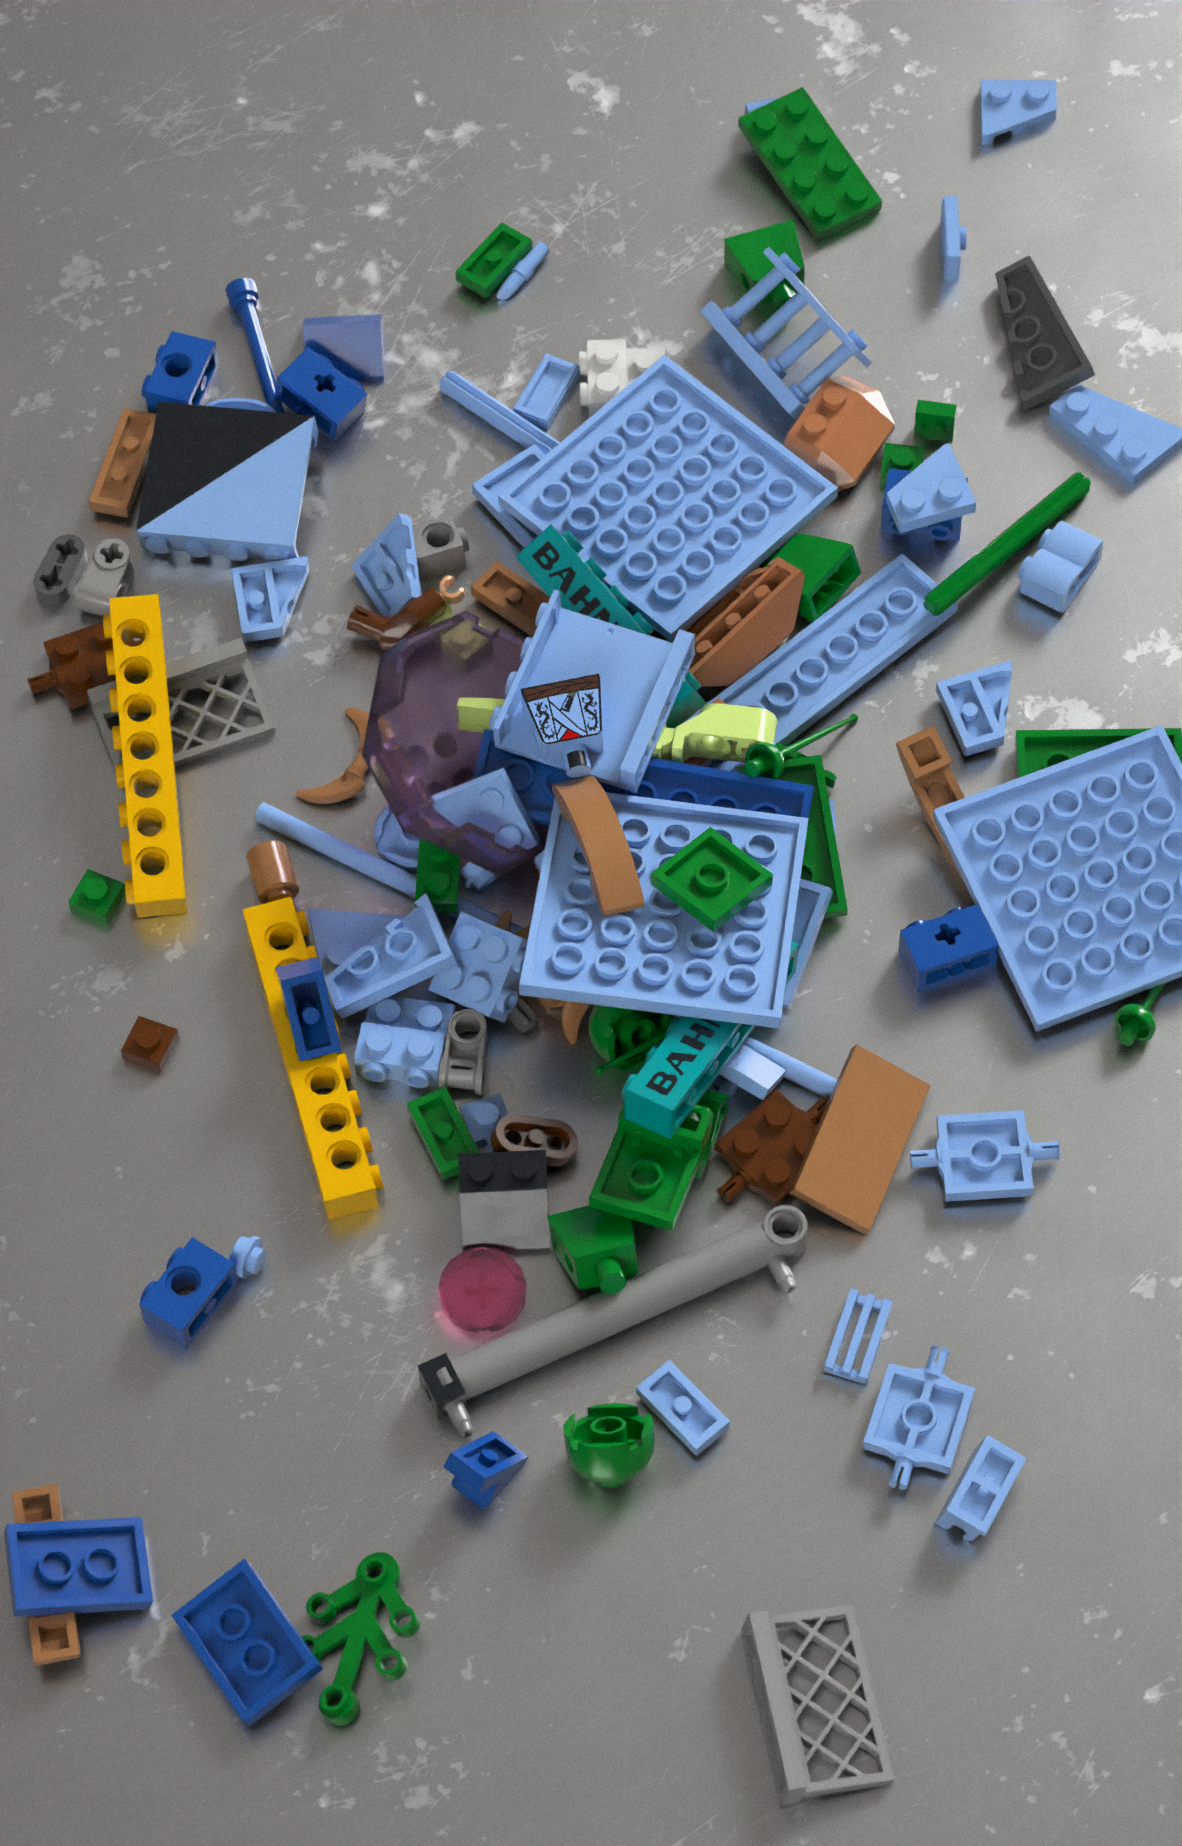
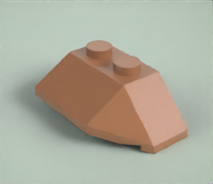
M847 375L827 378L787 433L783 446L838 487V491L857 484L894 431L895 424L879 390Z
M779 557L770 561L767 567L756 569L745 575L736 587L686 630L695 634V655L689 671L702 686L732 685L758 665L794 631L805 579L802 570Z

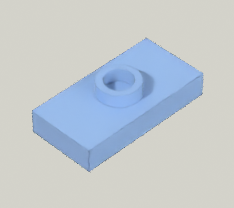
M944 196V199H942L941 241L943 278H945V281H959L960 250H966V227H959L958 196Z

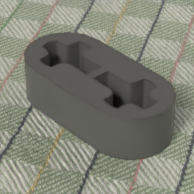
M69 534L62 535L51 543L33 580L37 598L42 604L58 606L70 598L88 560L84 542L79 537ZM70 551H75L76 555L70 554L63 564L62 555H68ZM58 576L60 586H53L51 590H46L45 585L52 586Z

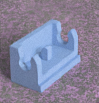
M987 1435L974 1449L934 1524L945 1530L950 1529L952 1525L960 1527L965 1531L963 1539L967 1541L975 1540L979 1534L985 1536L1027 1458Z

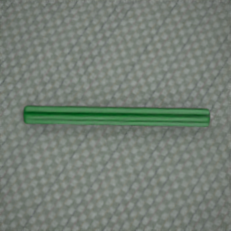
M1076 472L926 594L923 603L924 608L929 610L934 616L943 613L1085 496L1090 490V479L1081 472Z

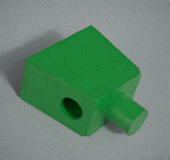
M794 220L724 239V264L744 294L775 267L763 253L767 247L778 257L785 252L800 268L795 275L804 284L805 268ZM785 278L757 305L773 301L776 310H778L798 291Z
M802 533L794 535L781 550H776L759 565L760 568L767 567L770 561L779 557L802 570L805 579L797 613L810 622H814L827 612L861 574L852 544Z
M589 1205L547 1216L554 1253L577 1288L585 1290L600 1286L602 1292L616 1294L624 1289L627 1278L634 1277L639 1273L632 1219L591 1208Z

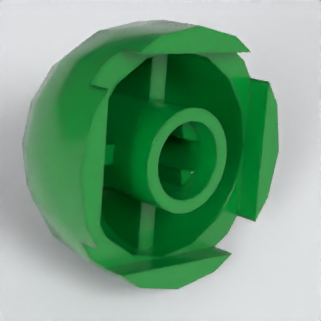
M595 1005L589 1017L588 1033L593 1048L608 1063L667 1030L674 1020V1015ZM653 1046L613 1067H618L624 1072L642 1069L645 1058Z
M610 1403L588 1407V1416L582 1417L577 1421L576 1413L571 1415L563 1425L565 1448L569 1463L583 1478L601 1484L604 1487L614 1488L624 1485L627 1481L645 1470L654 1453L655 1441L652 1416L648 1412L645 1418L639 1415L638 1407Z

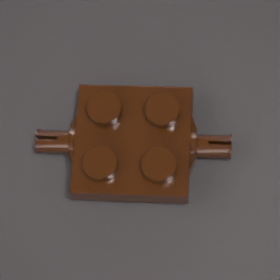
M103 622L45 641L43 644L49 659L50 671L27 678L33 695L56 687L64 695L70 710L89 704L88 689L116 680V675L108 676L106 651H113V639L105 638ZM132 638L125 644L134 647L140 645L144 640L134 641Z
M776 1089L715 1143L714 1150L730 1165L734 1175L717 1189L721 1198L724 1197V1201L730 1203L741 1191L748 1188L760 1194L773 1208L784 1202L791 1195L789 1194L790 1189L827 1106L828 1099L822 1096L820 1100L805 1112L794 1106Z

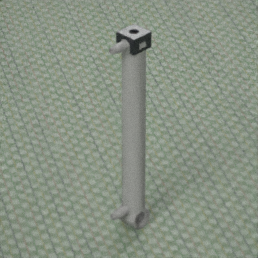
M781 1205L774 1207L767 1213L764 1220L626 1280L624 1289L616 1294H606L601 1291L449 1359L447 1354L444 1353L417 1365L420 1384L437 1419L441 1420L449 1416L462 1437H469L473 1434L474 1429L465 1409L467 1408L466 1400L767 1266L784 1292L790 1293L794 1291L796 1284L786 1263L795 1262L802 1257L806 1250V1217L794 1206ZM781 1230H789L795 1235L785 1239L776 1236L775 1233Z

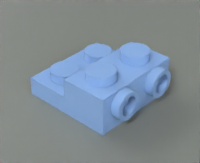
M460 912L448 941L457 965L434 975L428 990L505 1023L508 1014L513 1011L517 1004V992L528 940Z
M390 996L369 1006L366 1020L361 1024L354 1055L356 1075L363 1076L365 1079L374 1082H382L387 1079L402 1081L417 1088H424L428 1085L438 1087L440 1061L445 1050L448 1023L456 1012L455 1004Z

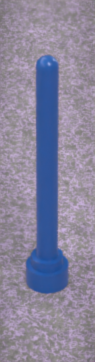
M250 278L235 279L225 289L229 305L235 308L241 315L266 404L270 405L278 413H285L282 402L275 397L276 380L255 312L259 299L256 284Z

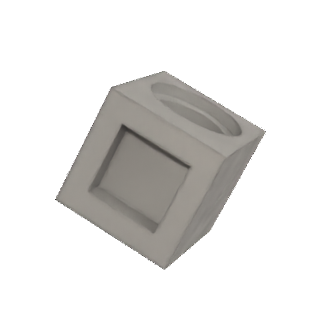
M451 514L412 525L420 581L465 568L464 552L469 551L468 539L463 528H456Z

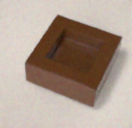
M138 1016L121 1049L122 1058L162 1072L179 1039L178 1030Z

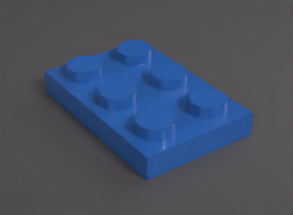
M142 1517L6 1524L4 1539L13 1617L53 1615L74 1611V1613L150 1609L153 1597Z
M245 1558L171 1615L240 1718L248 1726L253 1725L323 1670L317 1658L256 1570Z

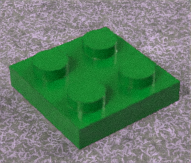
M709 827L653 871L650 884L714 932L772 886L773 874L713 828Z

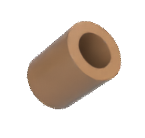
M274 840L266 841L255 845L248 851L246 858L259 901L264 904L292 897L293 900L299 892V886L285 843Z

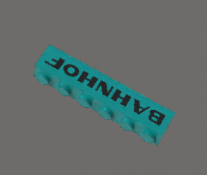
M551 524L515 556L549 597H551L553 590L560 591L561 608L646 635L654 631L652 626L639 612L634 616L629 613L625 607L631 602L615 584L610 589L605 585L602 579L607 574L592 557L587 561L582 558L579 552L584 547L569 530L562 535ZM689 670L667 719L666 728L676 729L677 726L687 721L706 704L697 692L702 685Z
M794 941L791 943L786 985L796 972L799 944ZM682 1016L680 1019L675 1018L667 1029L664 1041L659 1047L654 1045L648 1052L640 1072L637 1075L631 1074L622 1090V1097L625 1098L624 1118L671 1139L756 1025Z

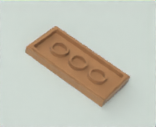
M857 1044L852 1047L789 1194L864 1235L869 1232L931 1085Z

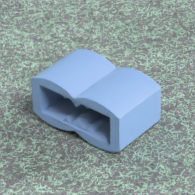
M1060 521L1053 530L1046 529L1039 541L1036 554L1033 557L1027 556L1018 571V578L1021 579L1020 593L1063 613L1100 562L1104 541L1063 521Z

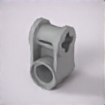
M109 538L101 541L96 546L86 573L81 578L75 597V607L77 610L103 616V614L110 613L109 598L125 597L133 579L134 570L129 561L130 551L128 545L124 541L117 538Z
M474 1009L459 1010L450 1018L445 1050L440 1061L439 1089L446 1086L447 1089L448 1087L474 1090L476 1095L483 1094L489 1040L486 1020L481 1013ZM466 1031H474L478 1033V1035L472 1039H463L459 1037L463 1032Z

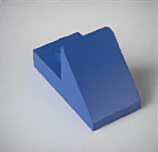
M492 1431L451 1452L443 1467L454 1475L452 1486L479 1507L485 1509L490 1506L523 1467L529 1456L495 1431Z

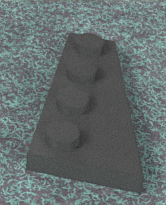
M1030 255L996 272L1002 310L1007 325V334L1024 410L1026 411L1095 376L1091 363Z

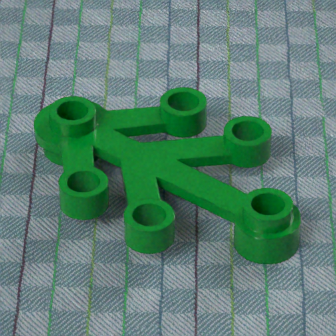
M377 1552L368 1555L358 1565L355 1579L330 1595L322 1592L312 1595L306 1604V1611L317 1624H327L335 1618L338 1610L360 1598L357 1610L317 1637L311 1635L301 1636L308 1646H314L312 1653L319 1662L324 1654L346 1641L333 1685L326 1687L319 1698L320 1712L331 1724L336 1726L347 1725L358 1715L360 1702L351 1690L367 1641L377 1657L375 1662L376 1668L386 1680H398L407 1670L405 1658L398 1650L392 1647L375 1617L380 1599H382L391 1613L389 1624L398 1636L409 1638L415 1635L420 1628V1618L411 1607L405 1604L397 1590L401 1570L395 1558L388 1553ZM379 1569H382V1572L378 1577L371 1578L374 1572H376ZM328 1603L324 1612L316 1614V1610L321 1604ZM407 1616L411 1617L410 1622L406 1626L399 1627L401 1619ZM390 1660H398L393 1669L385 1670L386 1664ZM342 1696L339 1704L330 1706L335 1698Z

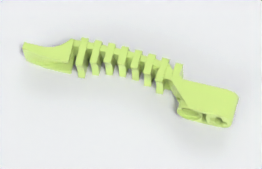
M459 698L456 705L459 719L458 730L482 733L484 729L491 730L489 729V724L496 706L502 707L505 699ZM711 703L705 705L701 709L700 714L677 726L676 729L666 728L665 724L651 758L684 763V760L690 757H700L746 763V753L752 745L759 742H768L774 745L778 724L777 717L772 712L762 708Z

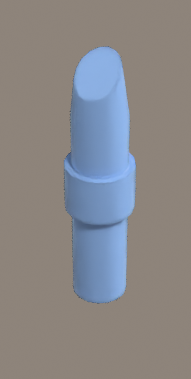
M538 242L527 256L520 260L511 270V274L504 281L496 295L499 300L510 298L534 274L535 268L550 252L544 243Z

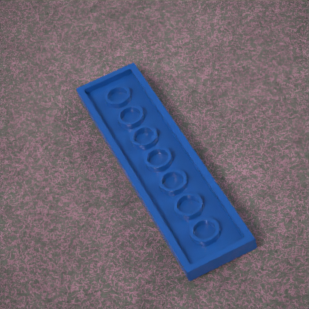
M484 729L474 779L504 768L532 823L549 826L555 798L552 784L584 778V776L572 778L567 776L566 770L495 748L493 730ZM651 758L637 793L598 781L606 793L808 819L814 792V786L760 776L752 778L747 774Z

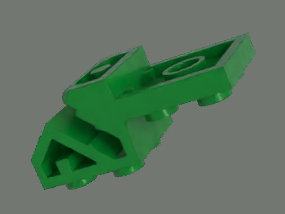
M707 1090L671 1139L625 1119L624 1101L618 1116V1128L589 1196V1207L673 1231L694 1177L701 1179L728 1112L729 1095Z

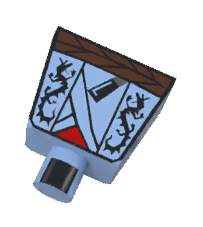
M599 673L522 688L523 713L545 763L552 764L564 761L566 774L572 778L582 777L590 773L589 756L598 755L603 752L602 697Z

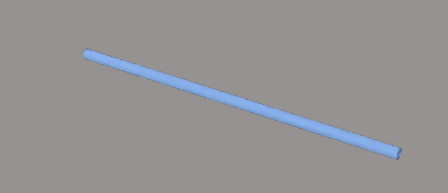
M263 802L258 807L254 817L256 822L415 898L416 875ZM459 896L457 913H446L458 919L460 912H463L494 926L500 916ZM513 922L510 924V932L513 934L523 929V927ZM674 1015V1019H675V1018H679V1019H680V1018L682 1017V1016ZM749 1036L745 1039L744 1045L786 1070L784 1078L830 1099L838 1079Z

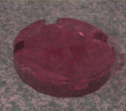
M486 1247L465 1250L451 1259L441 1273L438 1287L442 1310L450 1321L467 1332L478 1333V1330H490V1332L502 1330L515 1321L524 1308L527 1290L523 1270L514 1258L499 1249Z

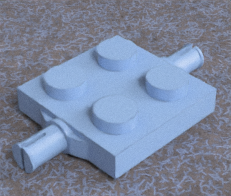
M1024 1110L937 1116L938 1141L936 1149L910 1150L911 1169L937 1167L943 1179L945 1202L1032 1196L1033 1181L1031 1170L1034 1160L1060 1159L1058 1141L1032 1143V1139L1026 1130Z
M939 1346L931 1347L925 1369H910L888 1363L863 1441V1449L888 1456L893 1461H896L888 1482L894 1489H896L901 1473L899 1490L907 1489L913 1467H925L950 1475L974 1398L975 1388L954 1382L942 1374L950 1354L944 1347H942L938 1362L936 1360L939 1354Z

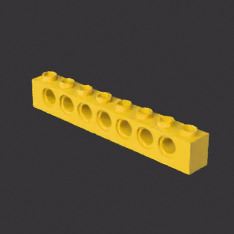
M159 595L109 598L110 613L103 614L105 638L113 639V651H106L108 676L116 675L117 687L109 688L111 713H119L120 723L119 726H112L114 751L122 750L123 759L122 764H115L117 789L125 788L126 802H118L120 826L128 827L129 840L121 841L124 866L131 865L132 879H125L127 904H135L137 918L185 914L188 912ZM132 638L144 640L140 645L134 647L125 644ZM135 675H143L147 677V679L140 684H132L128 682V680ZM140 712L150 715L147 720L142 722L131 719L133 715ZM141 750H149L154 753L145 760L134 757ZM144 788L157 790L156 794L149 798H142L137 795ZM148 826H156L161 829L159 833L149 837L140 833ZM152 864L164 867L163 871L157 875H148L143 872L146 867Z
M292 897L242 909L248 938L327 1218L332 1220L377 1208L379 1205L376 1191L384 1189L378 1165L369 1166L366 1153L373 1152L367 1127L358 1128L355 1116L362 1115L356 1090L348 1091L345 1079L351 1078L346 1054L337 1055V1052L304 1061L299 1060L275 967L317 957L314 945L306 947L303 936L310 935L304 910L295 911ZM280 945H290V947L285 950L275 949ZM335 1020V1024H336V1028H337V1033H338L339 1041L341 1042L340 1035H339V1030H338L337 1023H336V1020ZM322 1088L333 1089L332 1092L326 1095L315 1093ZM338 1124L344 1126L337 1132L326 1131L331 1125ZM342 1162L355 1163L349 1169L336 1168Z

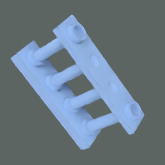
M767 247L763 253L775 265L770 272L731 308L726 306L721 310L713 301H710L700 312L787 413L797 421L806 408L805 404L810 401L808 396L852 355L866 368L873 362L863 352L868 347L863 339L853 329L846 333L795 274L800 268L785 252L778 257ZM786 278L798 292L753 334L749 331L744 335L738 329L743 323L741 319ZM809 304L820 318L776 359L771 357L766 361L760 354L765 349L763 345L803 307ZM831 329L843 343L798 385L793 383L789 387L783 380L787 375L786 370Z

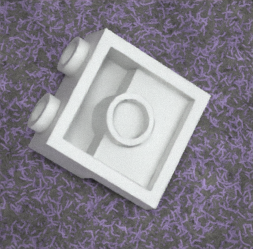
M626 339L587 340V351H579L580 375H588V383H580L581 406H588L589 418L665 355V347L626 349Z

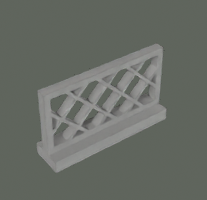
M242 638L166 663L169 705H172L170 710L171 723L179 709L198 716L191 733L171 726L172 735L186 741L181 752L174 754L175 767L275 733L274 723L247 658V651ZM241 672L244 673L247 685L241 696L222 689L227 677ZM135 675L128 680V682L132 684H140L147 679V677L143 675ZM116 680L87 690L94 719L97 721L114 768L115 764H122V750L114 751L112 730L109 729L106 718L119 714L111 713L109 688H117ZM198 687L211 693L203 709L183 701L188 690ZM250 693L252 694L255 702L248 699ZM217 696L237 703L229 720L209 712ZM244 706L258 712L263 724L248 729L235 722ZM140 712L133 715L132 718L134 721L142 722L147 720L149 716L145 715V712ZM205 720L224 727L219 739L209 742L197 737ZM141 750V752L147 754L145 759L150 758L154 754L149 750Z
M853 1604L769 1616L767 1610L749 1612L741 1628V1633L780 1806L799 1803L802 1797L892 1785L894 1776ZM843 1619L847 1638L840 1647L818 1633L824 1622ZM816 1623L813 1628H811L810 1626L807 1625V1624ZM792 1626L806 1636V1639L796 1653L779 1642L776 1628ZM811 1640L834 1655L823 1672L800 1657ZM848 1645L850 1646L851 1654L845 1651ZM783 1657L789 1661L786 1667L784 1666ZM838 1659L856 1672L857 1682L851 1690H848L828 1676ZM794 1665L817 1680L806 1697L788 1684L787 1675ZM821 1684L844 1699L833 1716L811 1701V1698ZM859 1688L862 1699L855 1694ZM793 1701L800 1705L796 1711L794 1710ZM848 1703L866 1714L868 1725L861 1735L838 1720ZM804 1709L827 1724L816 1741L799 1730L797 1719ZM831 1728L855 1743L844 1760L820 1745ZM869 1732L871 1735L872 1742L866 1739V1736ZM803 1745L809 1749V1752L806 1756L804 1754ZM859 1747L876 1758L879 1773L864 1775L848 1764ZM814 1753L837 1768V1771L830 1780L811 1782L807 1763ZM842 1772L849 1776L846 1778H839Z

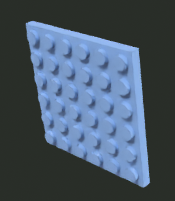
M663 355L498 495V502L502 508L537 536L551 524L562 535L569 530L584 547L579 552L582 558L587 561L592 557L607 574L602 579L605 585L610 589L615 584L631 602L626 607L635 614L639 612L653 629L672 643L679 629L686 631L736 587L745 575L754 571L837 498L838 487L670 358Z
M1162 725L933 809L932 817L974 904H979L999 945L998 953L1036 1032L1182 977V763Z
M606 793L626 837L645 903L644 908L603 917L590 885L591 873L569 820L564 821L556 798H554L520 978L519 995L780 1029L808 818ZM709 827L713 828L773 874L772 886L714 932L650 884L653 871Z

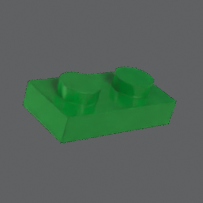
M501 222L455 271L456 281L487 299L511 273L515 265L520 260H523L533 249L532 239Z
M419 833L415 902L426 893L436 913H457L461 835Z
M446 1086L406 1103L407 1111L442 1180L459 1174L458 1154L480 1153Z

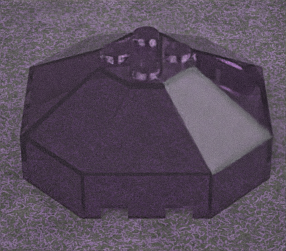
M464 611L406 636L380 654L362 756L402 830L501 876L534 860L545 849L549 826L533 823L541 838L539 845L529 850L518 845L508 849L494 842L495 834L470 822L459 828L435 811L432 805L435 803V800L431 798L435 794L474 779L483 733L458 730L459 719L456 705L459 698L506 699L505 686L508 677L512 671L518 672L522 663L520 653L525 640L501 628L491 632L479 626L480 617Z

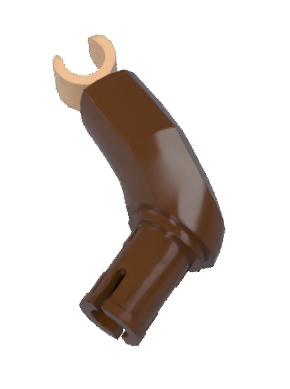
M446 576L440 582L439 592L433 587L398 613L393 616L390 615L388 618L356 605L349 616L347 629L379 641L382 650L395 651L411 642L427 629L446 610V603L458 604L465 596L464 587H461L453 594L447 593L446 589L455 583V577Z

